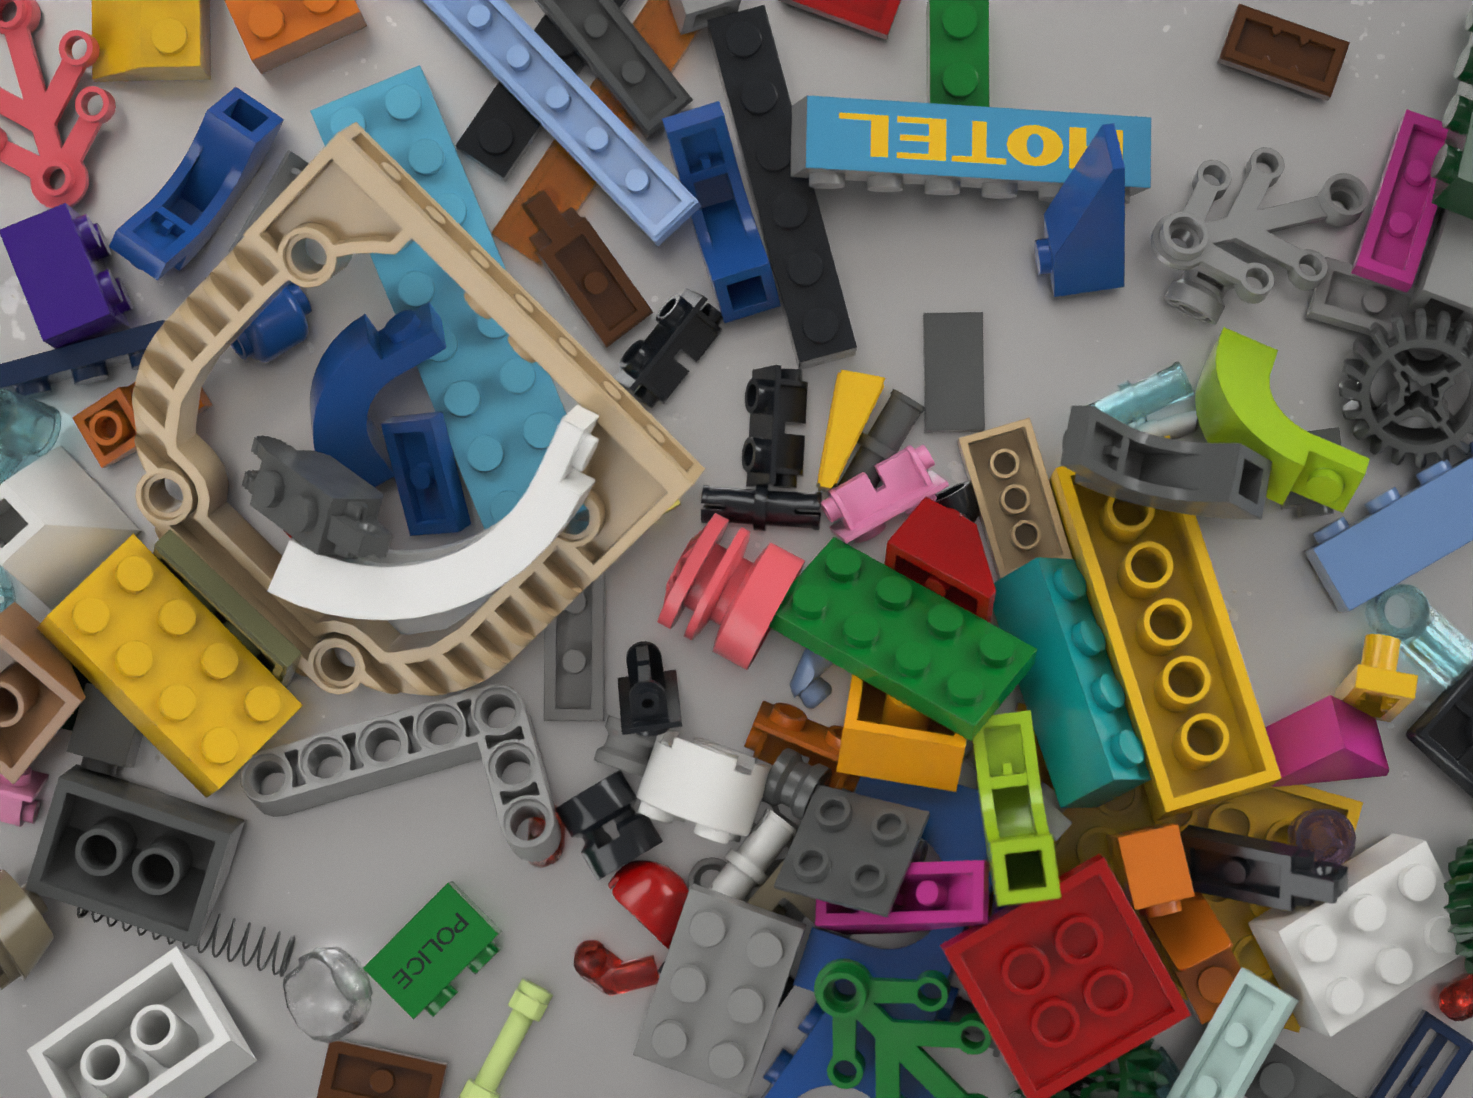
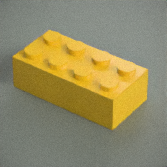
M134 534L57 605L37 627L205 798L219 790L303 706Z

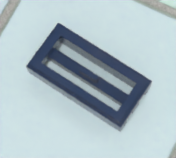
M1422 1009L1365 1098H1385L1430 1028L1436 1032L1393 1098H1410L1449 1040L1456 1046L1422 1097L1441 1098L1473 1050V1042Z

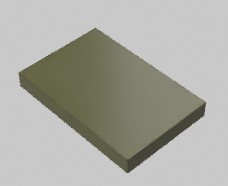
M172 530L165 533L155 543L153 554L287 688L291 684L302 652Z

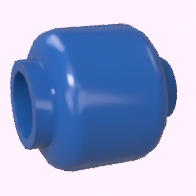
M293 282L287 285L230 345L240 358L246 360L251 357L259 363H268L307 338L308 323L305 316L311 313L312 309L300 287Z

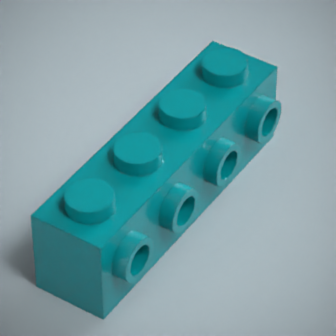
M1037 557L994 582L996 595L993 611L999 628L1037 648L1035 663L1019 682V687L1027 710H1031L1033 728L1060 808L1100 807L1151 780L1144 760L1143 745L1135 735L1124 703L1125 694L1123 688L1113 672L1105 649V636L1096 623L1086 594V582L1078 570L1075 560Z

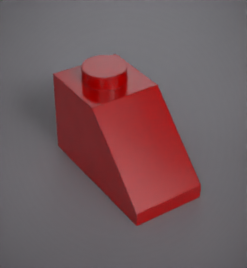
M925 497L887 541L884 565L991 623L996 588L977 524L966 519L957 510L944 507Z

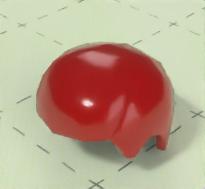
M647 860L631 861L616 872L608 883V887L610 889L613 888L612 895L669 949L689 889L683 878L667 865Z

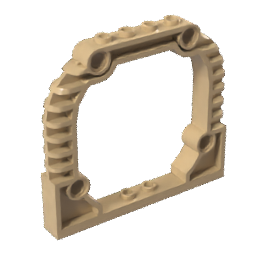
M357 122L339 131L249 227L243 234L242 240L159 328L143 354L132 394V406L137 432L134 442L143 469L147 472L137 484L135 498L139 510L155 527L158 538L160 539L165 533L172 530L302 652L295 672L301 676L309 677L324 691L337 695L349 693L362 683L369 688L389 694L401 692L438 696L463 690L487 680L510 663L588 585L609 568L696 482L705 470ZM307 238L316 240L325 249V264L316 263L309 257L305 247ZM415 241L465 291L464 298L478 315L485 319L493 318L509 334L508 342L520 357L530 363L537 362L580 406L599 415L591 432V435L598 438L599 442L592 458L582 472L596 480L583 503L589 511L590 521L583 522L572 518L565 529L528 567L499 587L475 611L446 629L407 635L400 634L387 620L353 619L325 614L296 605L267 592L282 555L227 502L229 481L225 466L215 451L197 434L196 421L201 387L219 357L290 282L307 288L320 286L346 268L353 254L381 253L396 255ZM165 479H170L178 484L182 490L183 501L175 499L168 493ZM335 647L348 651L354 658L355 667L346 666L340 662L336 656Z

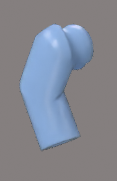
M806 648L790 682L793 697L799 696L803 704L809 709H814L831 694L830 684L824 681L821 675L833 663Z

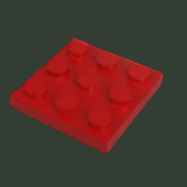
M1100 853L1058 877L1061 898L1010 904L989 916L987 924L974 925L940 945L1025 1098H1049L1191 1016L1189 1009L1114 874Z

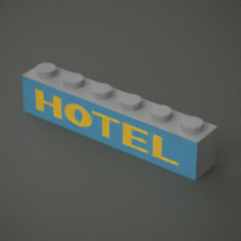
M807 95L792 105L791 177L809 178V186L820 189L845 187V180L867 181V190L874 192L902 191L903 184L925 185V193L930 195L960 194V187L982 188V197L993 199L1017 197V190L1038 191V200L1052 202L1100 127L1104 124L1114 123L1125 165V204H1129L1131 196L1151 188V117Z

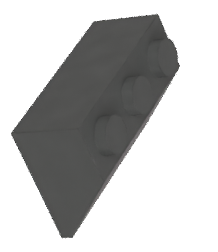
M76 764L58 778L25 890L197 946L227 879L245 820L111 775L88 770Z

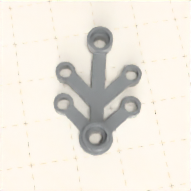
M1263 147L1255 150L1245 166L1246 180L1227 218L1205 223L1204 221L1213 201L1220 199L1224 195L1232 180L1231 172L1224 163L1217 160H1207L1199 166L1193 176V192L1184 210L1166 215L1158 221L1152 231L1151 246L1156 257L1168 267L1177 270H1190L1200 265L1233 282L1236 294L1247 303L1256 304L1265 300L1275 283L1272 271L1262 263L1252 262L1247 264L1217 246L1234 242L1287 269L1290 282L1298 289L1313 290L1319 286L1328 271V264L1324 256L1315 250H1302L1271 233L1323 220L1332 226L1351 225L1359 219L1369 203V192L1359 178L1351 174L1340 173L1333 175L1326 181L1318 196L1257 210L1267 189L1276 184L1285 167L1284 159L1280 153L1272 148ZM1262 162L1269 165L1273 173L1262 172L1258 168L1257 163ZM1203 175L1214 176L1220 185L1213 186L1208 184ZM1332 200H1336L1344 204L1346 210L1336 206ZM1177 238L1184 241L1188 249L1179 247L1171 239ZM1306 264L1311 266L1316 275L1310 276L1305 274L1299 265ZM1246 277L1258 279L1263 288L1256 289L1251 287L1246 281Z

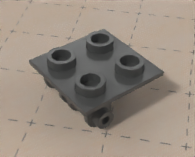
M818 784L775 881L774 888L888 918L910 863L925 861L928 842L922 840L921 836L930 817V812Z

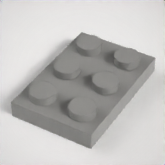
M693 883L689 889L633 1055L747 1096L807 924Z

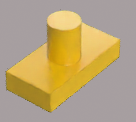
M1365 635L1361 664H1358L1336 687L1334 697L1376 718V720L1391 722L1415 699L1418 675L1397 672L1401 641L1388 635Z

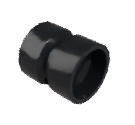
M621 770L555 808L570 836L584 840L585 845L581 854L597 881L663 842L650 818L641 813H636L633 809L637 797ZM612 820L615 821L617 831L620 834L614 840L602 827Z

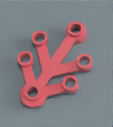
M0 0V33L6 37L23 97L21 99L0 87V114L31 130L39 153L37 155L8 141L7 134L0 128V161L30 177L31 190L36 199L43 205L54 208L67 203L70 207H73L83 199L87 192L89 174L83 161L102 124L109 121L115 113L116 103L114 97L108 91L96 86L82 89L75 100V109L79 118L64 144H62L57 124L86 68L93 65L98 59L100 52L99 44L92 35L83 31L72 30L67 32L59 43V53L62 61L46 89L31 36L38 27L41 18L37 1ZM15 2L17 6L16 16L11 21L5 22L2 17L3 8L7 3ZM84 39L87 44V51L82 58L74 59L72 47L76 41ZM95 95H100L103 100L102 110L98 114L91 116L88 111L89 100ZM62 169L65 174L64 184L59 189L54 190L50 185V176L55 170Z

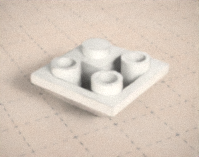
M61 445L6 479L0 485V565L51 610L59 605L132 534L137 537L142 532Z

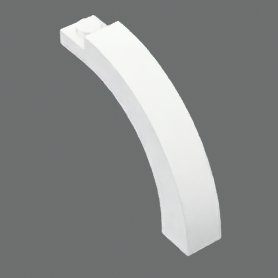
M577 404L561 419L526 493L508 515L484 531L459 542L431 549L388 550L387 557L381 558L375 555H370L367 558L316 555L292 537L267 592L296 605L325 614L366 620L419 618L445 612L483 597L501 587L528 567L565 529L583 505L596 481L582 472L592 458L599 442L598 438L591 435L599 415Z

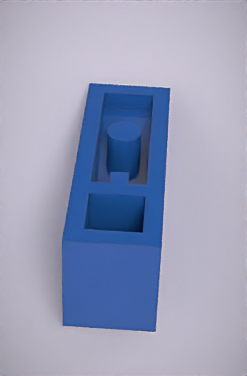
M1114 123L1104 124L1100 127L1045 211L1044 238L1034 240L1039 275H1050L1054 297L1125 287V165Z

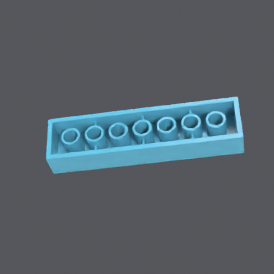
M420 65L310 110L325 146L339 131L357 122L506 270ZM415 241L396 255L370 253L395 315L404 310L414 311L430 302L442 319L446 349L418 364L417 368L435 412H443L453 455L483 527L487 529L508 515L526 493L561 419L567 414L552 377L537 362L530 363L513 350L508 342L509 334L493 318L485 319L468 305L464 298L465 291ZM584 504L573 517L576 520L589 515V511Z

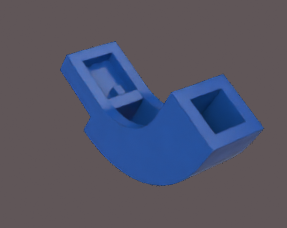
M234 87L206 111L189 150L173 175L151 201L115 231L109 248L156 280L163 277L173 267L178 271L182 270L210 240L245 192L269 152L284 119L239 88Z
M717 101L662 118L678 180L701 204V207L690 216L724 323L780 307L781 303L770 262L748 202L720 102Z
M430 302L414 311L404 310L399 312L379 331H377L366 314L362 315L342 330L331 342L322 355L312 380L310 416L314 451L330 455L373 487H377L394 477L384 436L368 415V410L374 397L388 382L446 349L442 319Z

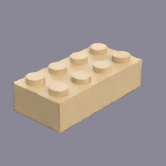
M1030 417L958 438L957 445L968 481H970L979 508V518L998 580L1037 557L1072 559Z

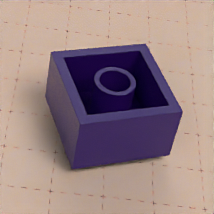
M64 203L0 229L1 238L43 342L57 349L130 329L125 316L126 312L133 310L130 297L120 277L114 278L111 271L106 268L103 258L111 256L109 245L99 224H92L87 214L81 216L67 203Z

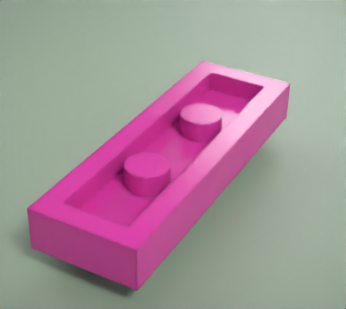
M1408 109L1403 114L1351 271L1352 274L1406 293L1413 285L1438 207L1431 203L1437 180L1431 177V168L1438 151L1445 144L1448 129L1442 127V121Z

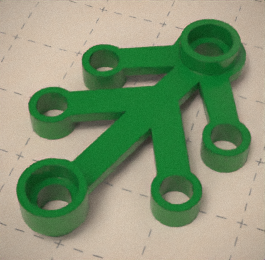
M836 959L827 963L819 971L815 980L814 994L816 1001L827 1014L832 1016L833 1055L827 1066V1075L831 1083L838 1088L850 1089L857 1086L862 1080L866 1069L865 1058L856 1050L857 1020L875 1037V1098H905L901 1094V1064L935 1098H988L980 1093H967L922 1047L960 1048L967 1054L978 1055L989 1048L992 1037L978 1013H969L962 1017L959 1022L893 1019L878 1004L915 1003L918 1008L927 1012L940 1010L948 1000L951 985L948 978L936 970L924 971L916 979L872 977L868 969L855 960ZM840 979H847L855 985L856 992L851 995L842 994L836 988L835 982ZM926 983L935 984L940 988L942 995L936 999L928 998L922 993L921 986ZM969 1026L978 1027L984 1032L985 1038L977 1042L971 1041L965 1036L963 1030ZM843 1060L849 1061L856 1067L857 1073L851 1076L843 1075L838 1071L836 1063Z

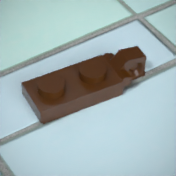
M539 191L521 204L528 217L539 230L528 238L536 249L534 251L603 347L607 348L653 313L650 306L586 217H580L573 207L568 208L561 214L545 191Z

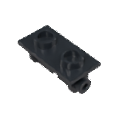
M687 288L681 295L675 294L663 304L656 316L658 324L644 341L638 340L627 349L619 362L621 370L614 378L620 385L633 392L640 385L634 396L651 409H653L658 401L664 404L689 372L674 359L678 351H683L693 361L697 362L722 332V328L719 326L723 321L721 312L709 303H706L702 310H700L708 299Z
M782 365L752 370V378L749 380L745 391V407L748 413H750L749 437L745 440L742 449V466L747 472L746 486L754 487L757 484H773V487L797 488V477H803L805 435L785 434V423L806 424L808 382L802 381L803 370L781 369Z
M647 641L633 644L626 654L628 676L618 678L622 735L636 733L640 736L651 737L661 735L670 728L682 727L676 669L664 671L661 652L655 644Z

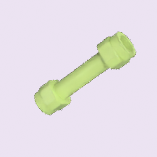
M521 979L508 1003V1006L513 1008L476 1079L469 1078L459 1098H499L501 1096L496 1091L533 1020L540 1022L554 994L527 979Z

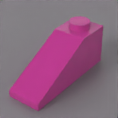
M986 860L911 862L888 918L816 899L815 926L847 935L908 933L987 924L989 862Z

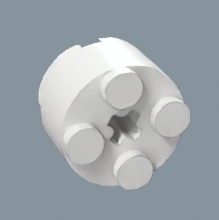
M669 729L667 732L657 735L636 795L638 799L642 800L638 812L647 817L670 824L673 820L685 822V819L696 823L693 833L723 844H728L729 840L739 842L741 836H749L772 766L769 764H755L756 758L695 736L693 743L678 738L679 731Z

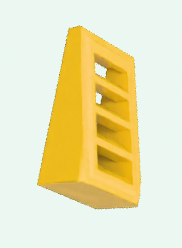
M842 369L841 372L837 373L816 487L819 488L818 491L827 492L836 486L884 388L883 383L886 378Z

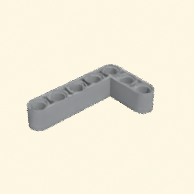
M504 684L487 685L263 750L254 754L243 765L240 772V785L256 808L263 814L278 817L482 759L499 825L512 851L521 859L530 862L542 861L550 857L558 849L561 840V828L531 717L519 693L512 687ZM500 707H510L515 710L514 719L509 725L503 728H492L487 725L489 715L494 710ZM446 723L458 726L456 736L449 743L444 745L430 743V737L436 727ZM386 740L400 742L399 751L394 758L384 762L373 760L374 751L380 743ZM332 756L342 758L341 769L336 775L323 779L316 777L318 765L324 759ZM514 762H525L530 765L529 774L523 781L517 784H508L502 781V774L508 765ZM272 773L285 774V781L278 792L272 795L260 794L259 788L266 776ZM530 817H538L545 820L544 831L539 837L526 841L517 838L518 826L524 820Z

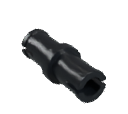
M758 484L756 485V490L703 485L701 503L723 504L725 506L703 505V508H701V523H708L712 516L717 513L728 519L729 523L753 525L754 531H766L767 526L813 528V530H819L821 512L799 511L797 509L819 511L822 492L770 491L769 485Z

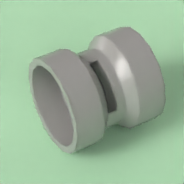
M1199 265L1190 270H1185L1180 279L1173 281L1164 299L1181 312L1200 321L1216 325L1225 308L1222 299L1227 290L1234 288V283Z

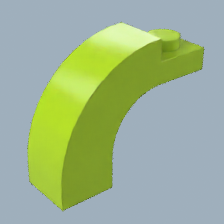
M1223 327L1203 366L1195 393L1196 415L1205 439L1208 443H1241L1272 461L1266 498L1283 505L1290 491L1343 513L1366 474L1370 458L1311 434L1293 423L1278 407L1270 390V375L1278 350Z
M1031 710L992 715L973 738L972 745L984 838L996 903L998 906L1061 898L1053 835L1050 834L1043 803Z

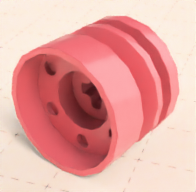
M715 513L708 524L694 538H691L666 584L664 605L657 622L672 629L685 607L694 611L686 628L684 637L693 640L710 620L715 622L720 627L714 642L713 652L748 670L771 630L769 625L791 584L800 575L806 561L773 543H770L763 549L754 563L743 558L751 532L743 527L740 528L729 548H724L719 544L727 529L729 520Z

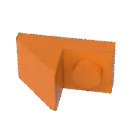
M1194 892L1195 897L1180 900L1182 911L1154 918H1146L1195 1016L1199 1023L1203 1025L1212 1019L1241 968L1230 948L1233 944L1202 893Z

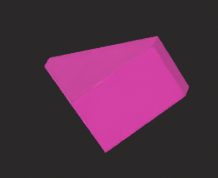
M1332 695L1265 727L1282 777L1271 787L1388 775L1389 767L1376 718Z

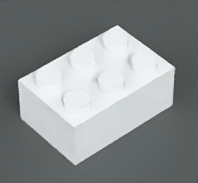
M1393 833L1342 864V866L1348 867V890L1337 899L1335 904L1314 900L1310 907L1296 906L1291 912L1271 908L1248 922L1281 990L1299 1000L1293 1010L1299 1026L1331 1037L1460 956L1455 954L1457 942L1454 934L1447 931L1451 926L1449 913L1444 910V906L1449 904V895L1444 889L1446 880L1426 840Z
M177 946L27 1050L52 1098H204L257 1061L204 969Z

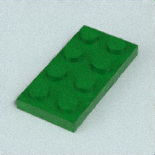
M835 537L830 540L791 584L769 625L771 629L970 741L973 740L1032 668L1037 654V648Z

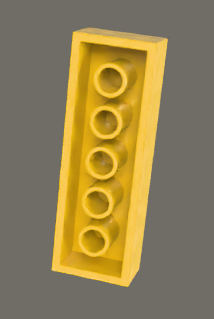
M1064 466L1055 468L1049 483L1072 559L1075 560L1078 570L1085 579L1086 594L1096 623L1105 636V649L1115 677L1123 688L1125 694L1124 703L1135 735L1139 738L1144 748V760L1151 780L1144 783V787L1155 821L1270 788L1282 777L1197 517L1195 515L1146 507L1095 492L1075 483L1076 473Z

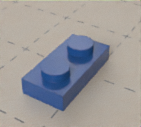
M443 412L392 416L381 423L410 536L456 533L471 525Z

